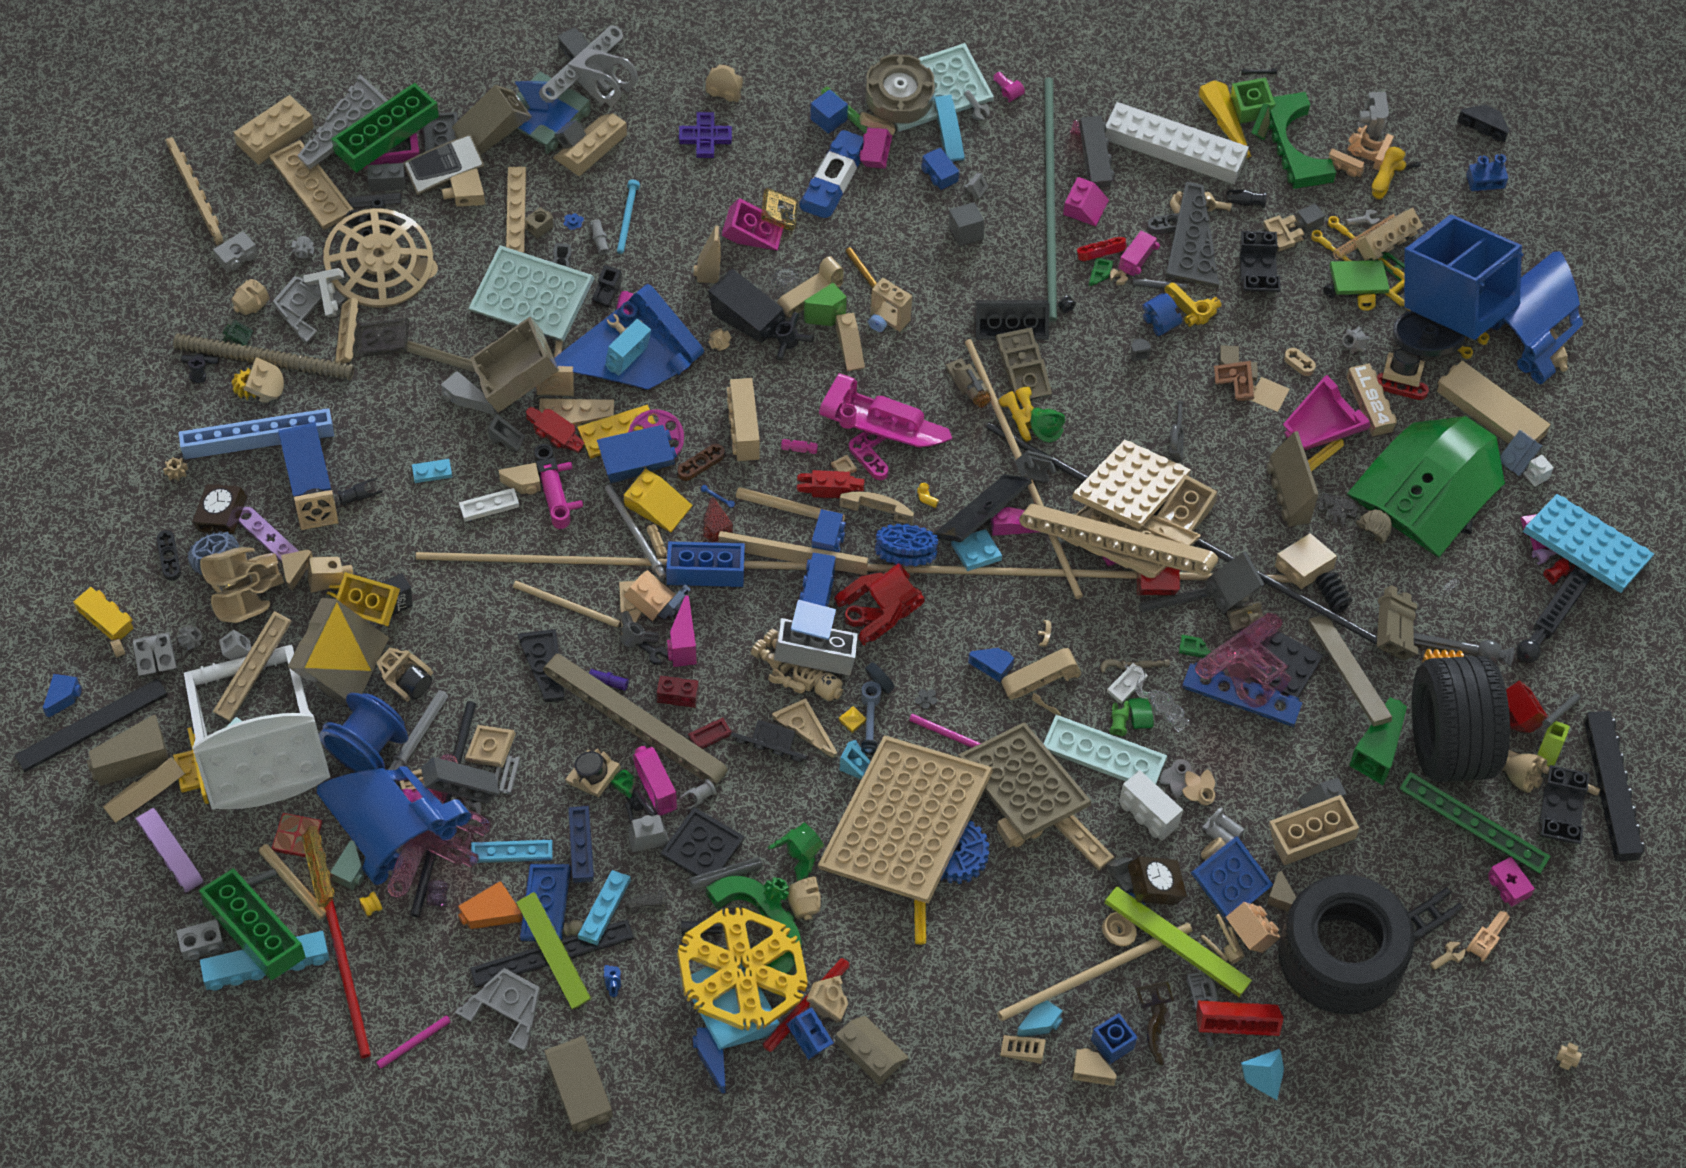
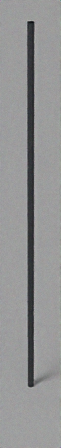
M991 422L988 423L986 429L1006 439L1000 427ZM1014 436L1018 447L1026 451L1029 450L1048 455ZM1052 457V462L1056 468L1082 482L1088 478L1083 473ZM1200 538L1194 543L1202 549L1214 552L1217 557L1226 562L1234 559L1233 556ZM1257 570L1262 581L1267 585L1377 645V636Z

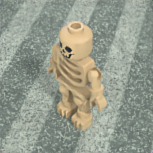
M773 628L767 632L763 640H758L755 646L752 647L751 655L757 659L761 658L767 661L773 668V672L769 674L768 678L770 682L775 684L782 683L783 687H790L800 694L805 690L810 691L815 687V693L826 701L838 699L842 695V681L833 674L826 673L824 670L775 661L774 654H771L770 650H766L767 647L771 648L773 646L774 649L776 647L778 632ZM793 668V677H785L784 674Z

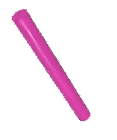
M911 714L909 721L973 748L981 744L917 715Z
M446 1015L378 1060L376 1064L382 1069L451 1023L450 1019Z

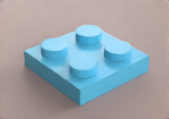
M986 529L970 534L963 542L951 541L952 547L967 571L1002 560V554Z

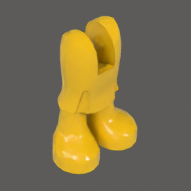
M1389 147L1384 154L1383 164L1380 165L1379 173L1371 186L1372 195L1376 199H1382L1386 195L1394 176V171H1403L1407 165L1403 160L1406 154L1398 147Z
M1030 387L1019 388L1015 394L1013 391L1009 392L998 400L1001 407H1008L1010 409L1012 418L1015 420L1019 433L1025 442L1031 440L1028 429L1032 428L1030 423L1031 411L1034 409L1030 402L1032 395ZM1016 398L1020 401L1023 409L1020 410Z

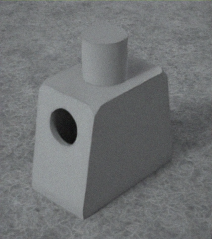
M646 815L631 822L628 836L632 852L664 846L669 842L666 827L660 815Z

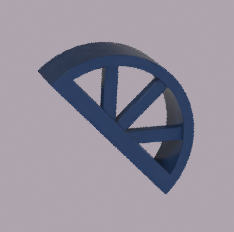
M589 806L568 807L573 883L594 882Z

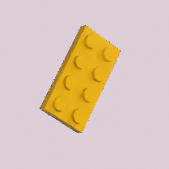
M648 405L578 426V432L582 441L585 442L584 446L589 458L601 456L597 443L598 439L628 433L632 421L639 414L650 410ZM650 416L648 422L656 424L653 416ZM637 426L633 429V431L641 430L643 428Z

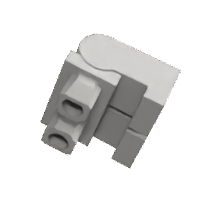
M1386 92L1368 93L1364 111L1359 112V122L1356 123V131L1359 127L1363 128L1367 125L1366 133L1369 135V138H1372V136L1378 137L1383 134L1389 115Z
M169 632L133 639L139 676L158 673L154 655L156 656L159 672L178 668Z

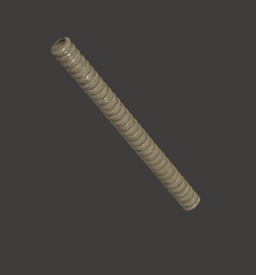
M177 333L173 340L174 349L178 350L180 348L181 351L185 349V351L189 352L191 350L193 353L195 351L198 354L202 352L204 355L206 353L209 356L213 354L215 357L217 355L220 358L224 356L226 359L230 357L232 360L234 358L237 361L241 359V361L244 362L246 360L248 363L251 361L254 363L257 357L276 367L280 366L282 369L284 367L286 369L291 368L293 371L295 369L299 372L302 370L304 373L308 371L310 374L313 372V374L319 373L321 376L323 374L325 376L330 375L332 378L334 376L338 379L340 377L341 379L347 378L349 381L354 374L353 364L348 365L347 363L342 364L336 361H325V359L320 360L319 358L314 359V357L309 358L308 356L303 357L297 354H286V352H275V350L270 351L269 349L264 350L258 347H247V345H236V343L231 345L230 342L225 343L221 341L220 343L219 340L214 341L208 338L203 340L202 337L194 336L192 338L191 335L186 336V334H183L181 336L180 333Z

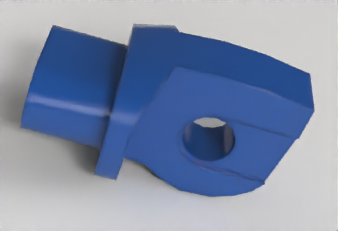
M605 965L604 982L611 997L617 996L618 990L621 987V972L618 967Z

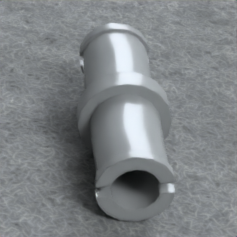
M593 220L590 223L598 254H608L610 250L606 242L607 235L603 232L601 221Z

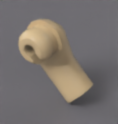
M1181 191L1174 194L1170 201V207L1175 214L1180 211L1183 192Z

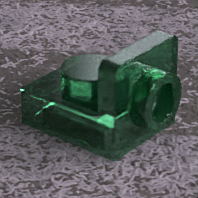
M234 319L232 324H227L222 333L225 336L222 341L226 342L227 339H230L242 346L247 345L254 330Z

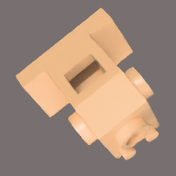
M1367 125L1363 128L1359 127L1357 129L1358 132L1353 133L1349 138L1348 142L1350 144L1347 150L1356 157L1360 156L1374 161L1373 169L1379 170L1380 165L1383 164L1384 154L1391 147L1394 136L1387 134L1385 140L1373 141L1366 133ZM1364 146L1373 149V151L1365 149Z

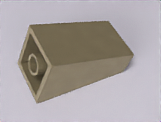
M494 85L452 128L455 131L456 138L471 134L481 155L528 121L532 116L513 90Z
M156 715L150 716L88 751L90 759L87 760V764L93 780H98L100 786L157 769L169 757Z
M585 1036L544 1050L548 1070L572 1131L578 1130V1132H583L589 1129L592 1124L608 1122L613 1117L612 1109Z

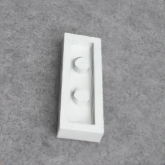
M512 488L459 502L464 522L518 508L519 502L515 490Z

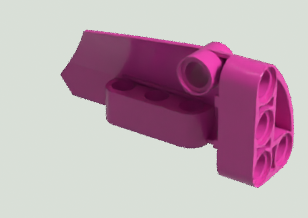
M841 373L837 375L819 409V415L838 421L843 428L850 429L854 427L915 447L934 446L952 440L948 428L924 420V414L921 410L884 396H876L875 399L858 394L856 379ZM884 419H889L895 423V429L890 428L891 424L883 423L884 426L877 423Z

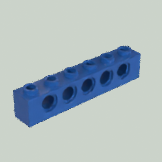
M1190 663L1183 682V689L1292 727L1295 726L1302 706L1299 698L1292 695L1285 697L1280 695L1281 692L1270 688L1268 691L1262 689V685L1251 682V684L1243 682V679L1238 676H1232L1231 678L1225 676L1223 671L1217 669L1211 671L1206 669V666L1203 664L1195 663L1194 665ZM1207 676L1211 679V683L1203 685L1200 679ZM1221 683H1227L1230 688L1224 692L1218 686ZM1244 689L1248 692V696L1240 698L1237 692ZM1264 696L1267 702L1263 705L1258 704L1256 698ZM1281 702L1286 708L1283 711H1278L1274 705Z

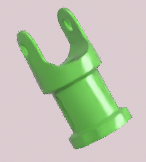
M1125 701L1124 708L1119 710L1117 703H1113L1111 715L1113 722L1109 730L1110 734L1126 735L1127 729L1125 727L1130 711L1128 701Z

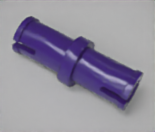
M591 669L589 674L607 686L626 691L628 688L629 679L614 676L611 672L604 673Z

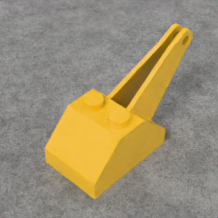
M345 572L341 585H329V588L337 590L338 594L327 591V595L335 597L364 620L388 626L400 589Z

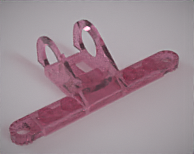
M1267 613L1262 618H1259L1200 660L1195 666L1196 673L1205 679H1211L1228 667L1239 698L1251 707L1265 705L1276 690L1284 691L1292 679L1285 672L1288 665L1260 644L1280 629L1283 623L1282 619H1279V616L1276 617L1277 615H1274V613ZM1270 665H1272V666L1275 667L1277 670H1276L1275 672H1273L1271 675L1268 676L1267 674H1269L1270 672H1272V668H1271V666H1270ZM1281 676L1280 684L1277 687L1269 685L1270 682ZM1254 677L1255 682L1262 685L1264 694L1261 699H1252L1245 693L1243 688L1245 678Z
M444 754L440 757V759L458 763L456 757L451 754ZM429 789L443 804L447 793ZM469 811L471 818L477 820L483 826L476 827L467 823L463 826H457L468 832L463 846H461L462 838L454 835L449 840H442L430 830L406 842L402 847L388 883L387 889L390 895L399 898L409 891L425 849L459 865L463 863L473 867L479 859L478 854L468 849L474 832L482 836L486 835L491 829V823L480 814ZM448 849L461 850L459 857L452 854ZM398 881L402 884V892L395 890L394 882Z

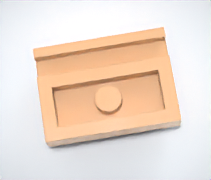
M1332 148L1329 153V159L1332 160L1336 170H1345L1352 177L1362 176L1364 162Z

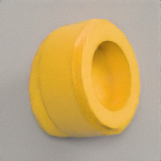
M1375 294L1358 295V307L1361 310L1369 311L1375 307ZM1363 303H1371V305L1363 306Z

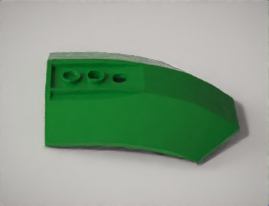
M1466 416L1413 422L1378 456L1350 489L1347 496L1369 511L1381 510L1383 513H1386L1390 517L1394 528L1440 558L1478 511L1505 485L1497 437ZM1429 474L1433 477V481L1425 483L1422 477ZM1413 488H1419L1422 491V493L1419 495L1412 494L1411 490Z

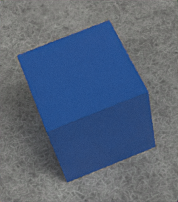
M830 89L811 103L810 119L828 134L847 121L848 104Z
M1118 1013L1093 1029L1091 1041L1110 1065L1135 1048L1137 1036Z

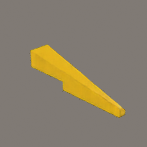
M1213 80L1200 86L1198 96L1217 118V124L1231 141L1247 146L1227 85ZM1249 149L1247 153V158L1251 156Z

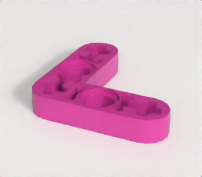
M884 419L877 423L884 426L883 423L891 424L890 428L895 429V423L892 420ZM864 431L850 440L849 450L874 479L884 480L888 476V466L875 453L872 447L887 438L876 435L877 439L871 441L867 439V436L873 433ZM854 444H856V445H860V444H861V448H858V447H855V448H854ZM866 456H871L874 460L872 462H866L864 461V458Z

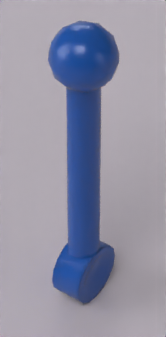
M706 485L701 486L702 492L709 493L710 495L727 504L729 508H733L735 506L734 501H728L724 499L723 497L709 490Z

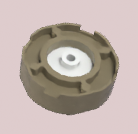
M892 54L880 58V62L874 66L872 65L866 76L865 101L868 108L878 118L889 123H911L921 119L929 112L933 104L935 87L934 75L929 67L926 68L920 63V59L911 55Z

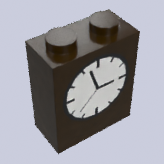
M206 484L192 523L199 532L219 533L222 531L223 533L228 532L234 535L247 500L246 494L237 485Z
M1139 856L1128 865L1137 902L1176 905L1187 897L1178 860Z

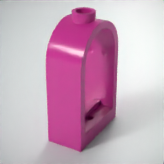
M645 746L637 748L635 754H633L634 765L657 814L662 816L676 810V791L653 747L646 749Z

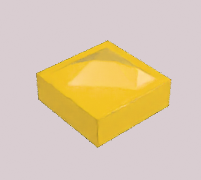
M852 706L839 717V721L853 733L866 722V718Z

